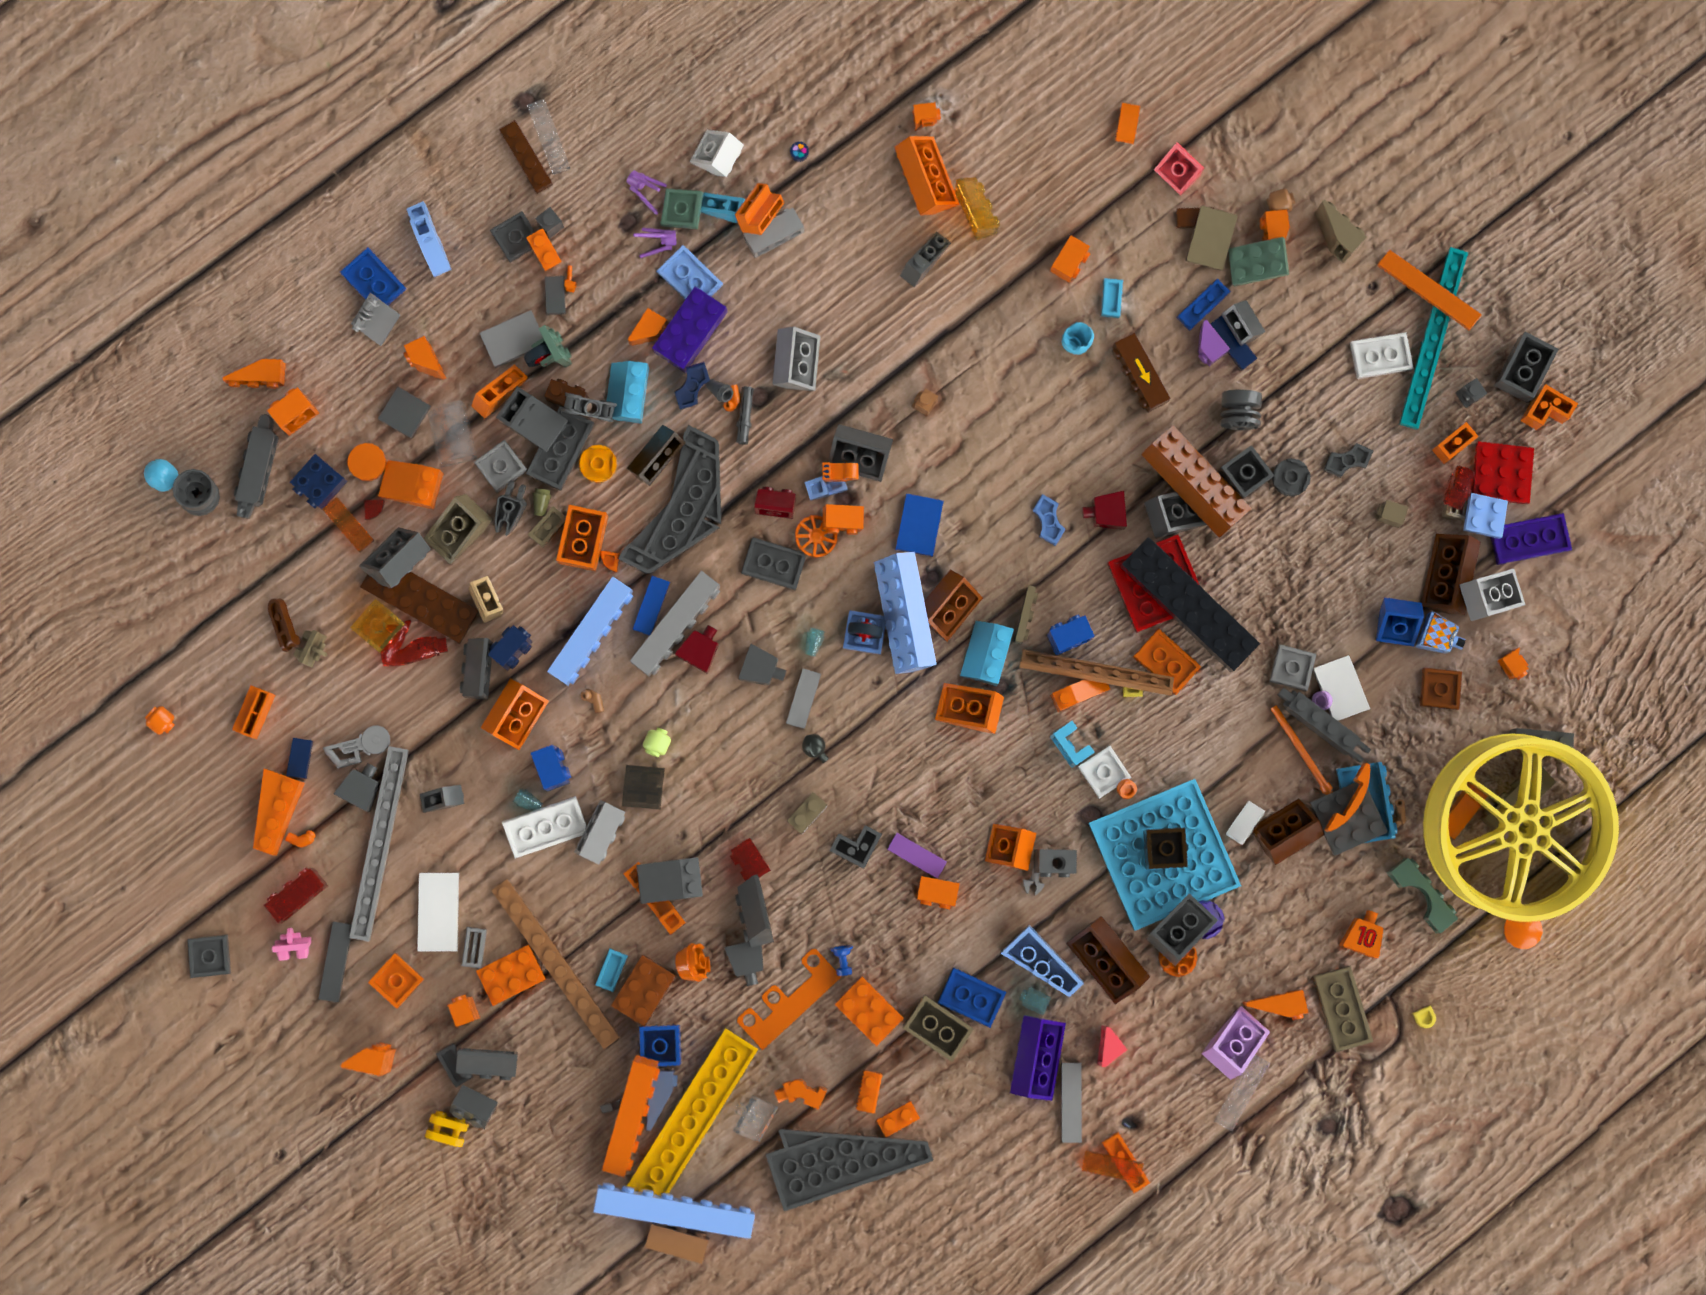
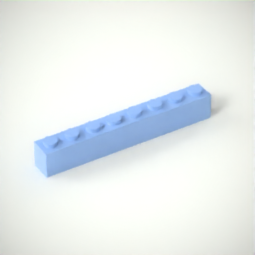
M610 1183L598 1185L593 1208L595 1213L751 1238L755 1214L749 1207L739 1206V1209L731 1208L732 1205L727 1203L714 1205L712 1201L701 1199L700 1202L692 1201L693 1198L681 1196V1199L673 1198V1195L669 1193L655 1195L651 1190L643 1189L642 1192H638L628 1186H623L620 1189L614 1188L615 1185Z

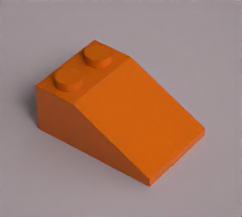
M388 460L378 497L434 510L443 472L440 469L424 465Z
M944 683L935 720L995 734L1004 697L996 691Z

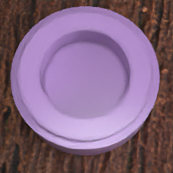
M1319 691L1312 697V702L1323 710L1330 708L1333 702L1332 696L1327 691Z

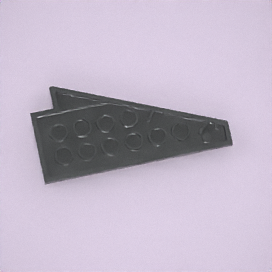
M779 1129L784 1148L766 1153L784 1212L934 1161L927 1141Z

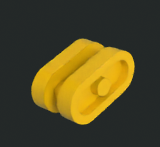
M436 1110L435 1113H431L429 1122L433 1123L434 1126L433 1129H426L424 1137L448 1145L463 1147L465 1139L460 1137V1132H467L469 1123L465 1119L448 1117V1113ZM441 1127L453 1129L452 1134L442 1132Z

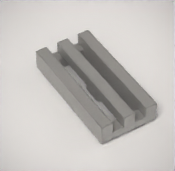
M467 927L461 966L482 968L487 929ZM471 932H474L470 963H467ZM482 933L478 962L475 964L478 935Z

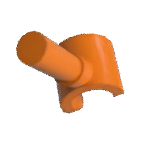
M568 265L567 279L564 282L565 290L574 293L576 282L571 281L572 266Z

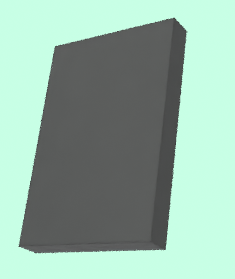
M752 537L741 574L796 591L807 555L797 550Z

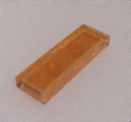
M338 497L322 509L358 552L361 553L375 541Z
M1086 1150L1082 1171L1140 1184L1144 1163Z

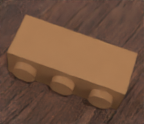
M652 1222L645 1248L702 1264L710 1238L706 1237V1233L700 1231L691 1233L687 1231L688 1228L678 1226L674 1228L666 1224Z

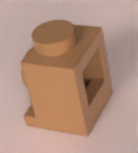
M925 388L924 391L921 390L917 394L911 407L928 417L937 403L938 396Z

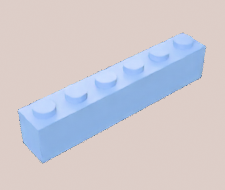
M612 577L547 672L567 686L570 683L574 684L579 677L577 673L580 668H585L590 661L588 657L591 652L595 653L601 645L599 641L602 636L606 637L612 629L610 625L613 620L617 621L623 612L621 609L624 604L628 605L632 600L633 590Z

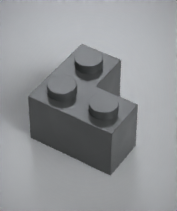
M866 825L856 842L838 834L830 852L864 869L882 834Z

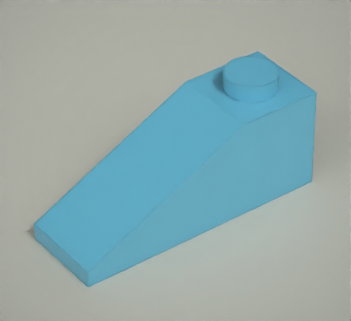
M703 192L701 213L738 223L735 213L745 199Z

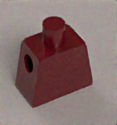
M1124 491L1094 497L1092 507H1082V517L1093 518L1094 527L1125 530L1127 519Z
M707 625L702 634L694 630L676 651L675 655L708 674L719 646L717 642L712 640L717 630Z

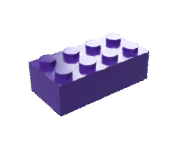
M695 286L652 347L654 353L686 373V367L691 366L728 313L727 307Z

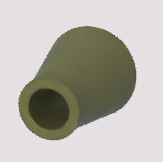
M535 488V493H533L534 515L545 516L552 496L550 495V490Z

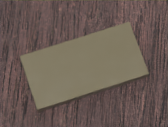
M1351 966L1312 976L1334 1051L1340 1052L1373 1042Z

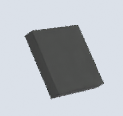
M523 211L490 230L510 263L532 250L526 237L535 233Z
M397 387L378 419L412 439L431 406Z
M228 935L187 939L190 978L231 974Z

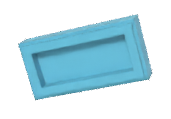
M1104 278L1101 307L1102 317L1120 318L1123 280Z
M609 949L595 985L614 992L628 955Z

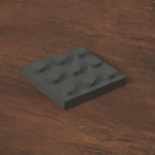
M1356 782L1309 802L1316 818L1321 824L1333 856L1388 833L1368 788L1359 808L1348 821L1331 832L1324 831L1334 813L1342 815L1359 786Z

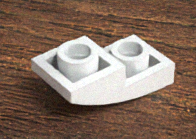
M1248 801L1230 826L1226 835L1243 845L1253 832L1256 824L1263 817L1265 810Z

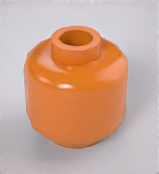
M154 706L145 717V724L158 735L164 731L168 734L175 725L172 723L175 717L163 706L158 708Z

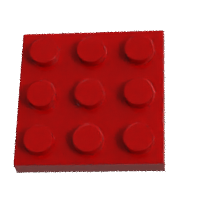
M1476 442L1472 493L1506 500L1509 503L1530 504L1534 448Z

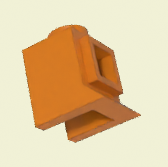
M935 102L913 105L912 112L915 131L920 126H935L937 120L941 119L940 108H936Z
M1520 647L1512 650L1497 661L1510 680L1514 678L1519 680L1528 674L1526 671L1529 669L1527 667L1529 665L1523 656L1519 655Z

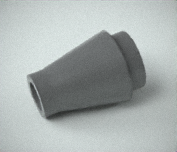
M710 379L706 384L707 389L712 392L718 401L728 402L731 400L733 390L730 385L714 379Z

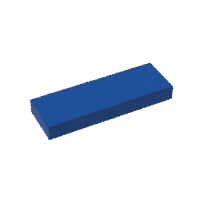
M1217 278L1177 316V319L1190 331L1231 291Z
M655 576L651 577L633 626L634 631L651 635L670 585L669 581Z

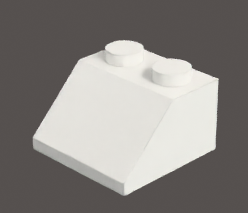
M706 130L690 162L716 176L727 177L732 170L733 164L739 157L744 144L729 132Z

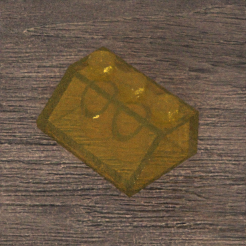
M976 177L960 178L956 180L955 194L976 241L997 234L1000 223L997 216H993L991 212L992 204L990 200L986 199L983 194L985 189L982 182H978Z

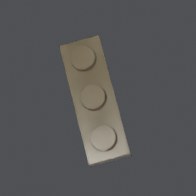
M1029 585L1027 587L1014 640L1016 644L1021 645L1023 640L1027 641L1029 629H1026L1027 623L1032 621L1034 611H1031L1032 603L1036 604L1038 593L1035 592L1036 587Z

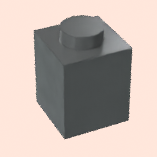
M551 207L535 218L538 226L544 229L549 239L564 228L561 219Z

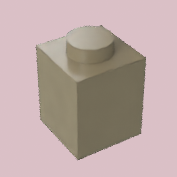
M1386 500L1379 504L1377 508V521L1399 528L1404 523L1408 507Z

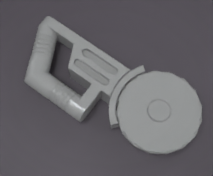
M378 725L371 726L363 734H360L357 739L327 746L323 749L324 753L339 769L361 763L359 751H363L367 755L385 752L390 744V735L384 727ZM340 748L345 755L354 753L355 756L340 760L333 749Z

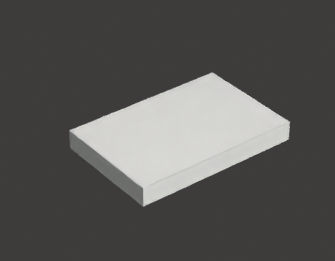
M1406 332L1350 342L1357 379L1414 369Z
M1349 655L1313 668L1320 690L1327 691L1332 696L1333 702L1328 710L1330 715L1337 721L1370 709Z

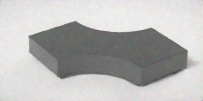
M1356 443L1346 453L1331 452L1323 471L1341 478L1346 470L1350 468L1361 467L1365 469L1374 450Z

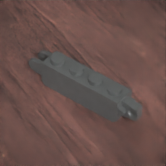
M267 414L260 416L257 427L253 426L252 431L248 433L247 441L249 444L243 453L244 465L239 470L238 478L240 481L234 490V497L238 502L237 516L245 519H250L254 507H259L264 502L279 440L278 436L273 432L274 421Z
M1282 688L1277 694L1285 701L1283 705L1288 713L1342 754L1349 755L1362 763L1364 759L1354 751V748L1357 746L1367 754L1371 751L1368 746L1360 741V737L1301 692L1297 693L1293 690L1290 693L1285 688Z

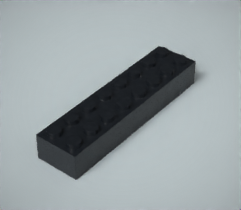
M1149 537L1119 566L1229 672H1234L1261 644Z

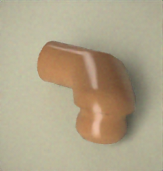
M591 689L581 692V699L592 703L595 713L604 712L599 693Z
M1402 799L1395 801L1396 817L1393 818V823H1396L1397 827L1403 826L1406 823L1405 802Z

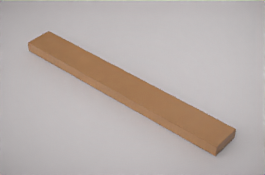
M1025 649L1022 650L1020 668L1172 695L1174 677Z

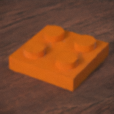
M394 953L368 983L398 1009L423 982L424 978L397 953Z

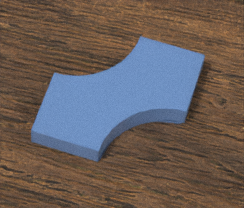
M1042 494L1033 509L1042 525L1039 537L1056 546L1065 531L1056 515L1059 503Z

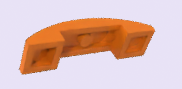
M1363 763L1353 779V781L1359 784L1342 815L1334 813L1324 831L1331 832L1337 829L1357 811L1369 785L1370 764Z
M637 862L624 875L639 893L636 865H640V863ZM670 901L647 903L670 935L686 923Z

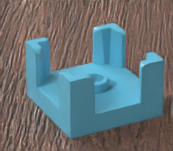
M1073 721L1050 736L1071 768L1095 753L1090 745L1076 753L1074 745L1065 738L1077 729Z

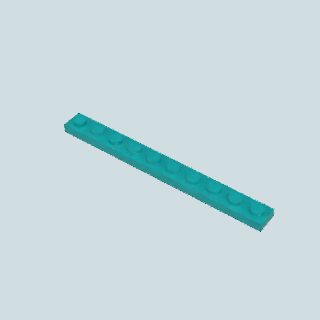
M1450 247L1439 285L1456 296L1469 252ZM1432 306L1399 422V425L1418 430L1450 320L1449 316L1435 306Z

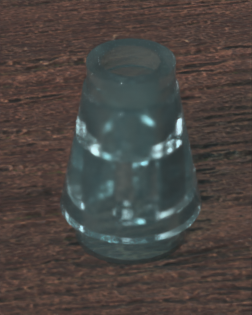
M810 627V630L807 631L805 654L816 657L825 639V631Z
M521 788L513 800L517 804L516 806L530 811L540 809L543 805L528 790Z

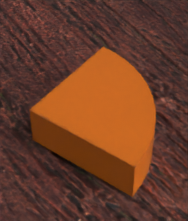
M600 551L603 564L609 570L617 573L620 553Z

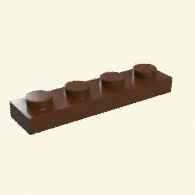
M516 120L500 128L502 136L536 194L553 185L552 181Z

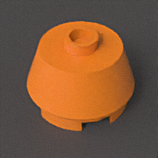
M691 943L677 952L675 957L676 969L683 980L701 982L703 979L708 978L706 973L710 972L711 969L709 956L705 957L703 952L705 947L702 944Z

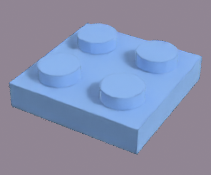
M1470 493L1463 531L1498 539L1502 538L1508 501Z

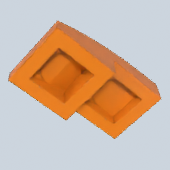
M1122 103L1115 141L1134 144L1140 106Z

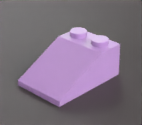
M1240 1006L1210 1040L1202 1055L1232 1080L1244 1072L1270 1031Z

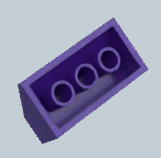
M1023 1016L1011 1082V1094L1027 1098L1053 1100L1066 1023Z

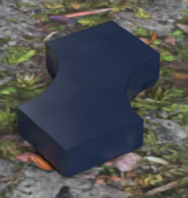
M705 362L686 367V380L679 389L674 391L680 410L697 405V396L700 388L710 381Z

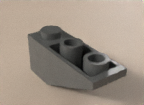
M936 232L906 263L900 277L915 287L931 270L951 245V242Z

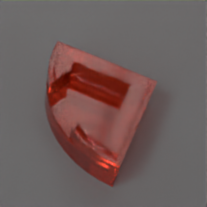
M364 500L365 520L376 518L382 512L385 501Z

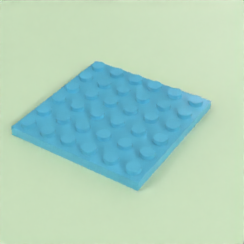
M1196 779L1088 823L1134 931L1166 918L1189 893L1198 902L1202 900L1207 901L1241 886ZM1185 828L1188 867L1146 869L1143 830Z

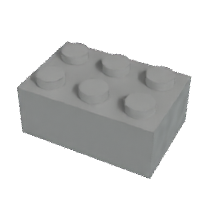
M1514 569L1460 584L1471 621L1525 605Z

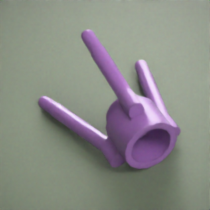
M635 170L632 171L627 178V183L631 185L630 190L635 192L647 207L657 215L658 211L638 191V188L642 189L646 185L656 191H660V188L654 184L662 187H667V185L643 173H638Z
M642 228L643 232L650 233L633 234L634 237L661 238V245L665 244L663 247L640 254V258L665 250H672V246H676L675 230Z

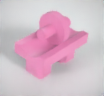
M287 928V934H280L281 940H276L275 945L272 946V951L276 952L279 961L290 959V951L296 950L297 958H307L311 937L301 938L300 932L294 933L293 928Z

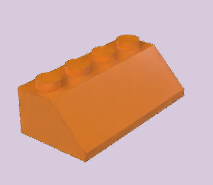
M909 136L894 147L920 215H933L959 205L933 136Z

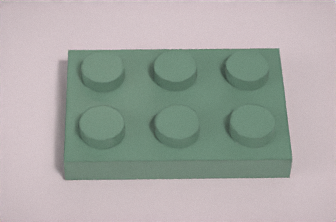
M1284 237L1228 249L1233 286L1289 275Z

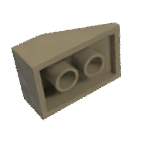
M467 494L456 496L424 539L449 564H453L485 531L493 519Z

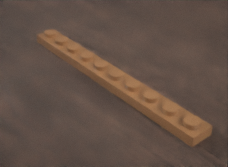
M506 879L492 889L493 894L602 1048H607L619 1039L620 1036L509 879Z

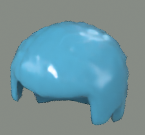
M1074 323L1065 330L1062 336L1063 348L1074 355L1085 353L1093 343V330L1085 323Z
M163 459L149 462L144 469V478L148 485L161 492L171 489L174 480L178 477L177 469Z

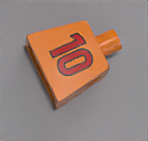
M1367 910L1364 920L1354 918L1339 946L1378 959L1384 930L1383 927L1375 925L1378 913Z

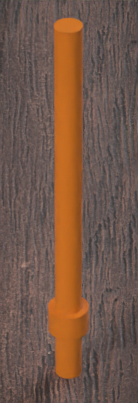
M1278 706L1272 707L1271 711L1321 786L1320 790L1326 795L1332 793L1333 787L1330 782L1325 780Z

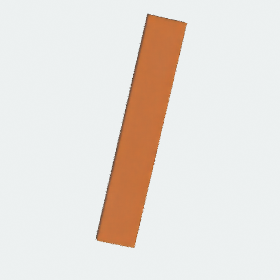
M1389 250L1378 263V267L1470 331L1482 316L1481 313L1393 251Z

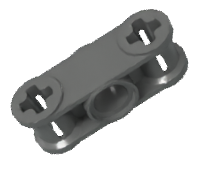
M565 392L566 399L564 408L561 409L562 412L614 422L612 417L617 403L590 399ZM591 403L592 409L587 412V405Z

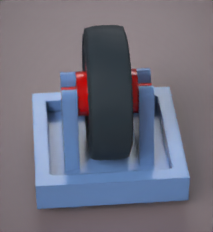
M849 610L843 649L881 655L886 624L884 616Z

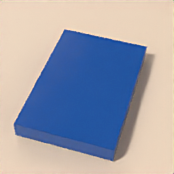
M368 247L340 271L365 300L372 293L389 305L406 290V287Z
M906 493L895 550L915 552V554L933 557L943 500Z
M953 968L937 1003L991 1028L1007 992Z

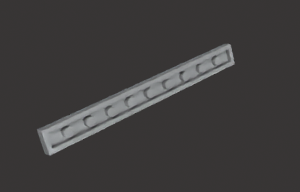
M388 747L349 937L352 939L370 941L409 753L407 749Z

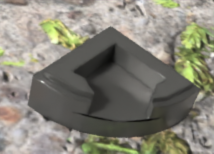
M622 1099L600 1106L602 1113L619 1109Z

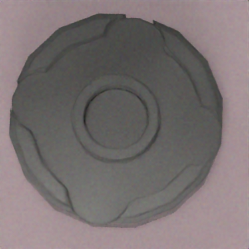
M1290 458L1283 460L1273 470L1275 475L1272 478L1274 487L1284 496L1293 497L1300 495L1310 484L1311 475L1307 469L1308 467L1298 459Z

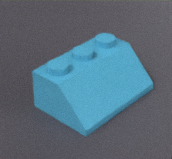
M634 361L611 363L606 401L617 403L612 417L614 420L642 424L649 374L648 363Z
M975 621L960 676L997 686L1014 629L995 623Z

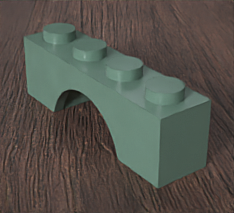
M1403 858L1386 873L1398 888L1412 886L1423 893L1427 901V911L1424 920L1435 933H1442L1458 920L1455 915L1457 913L1450 904L1447 905L1444 902L1443 894L1430 885L1432 883L1426 874H1421L1418 870L1419 865L1412 858Z

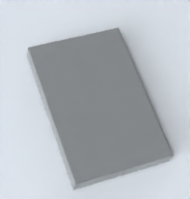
M532 310L480 332L495 368L524 356L533 349L531 345L543 338Z

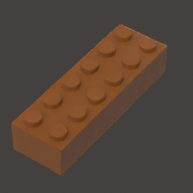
M1174 425L1141 454L1219 538L1252 509Z

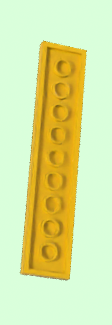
M725 1028L628 1183V1187H632L634 1191L642 1192L643 1189L651 1190L655 1195L671 1191L755 1056L758 1048Z

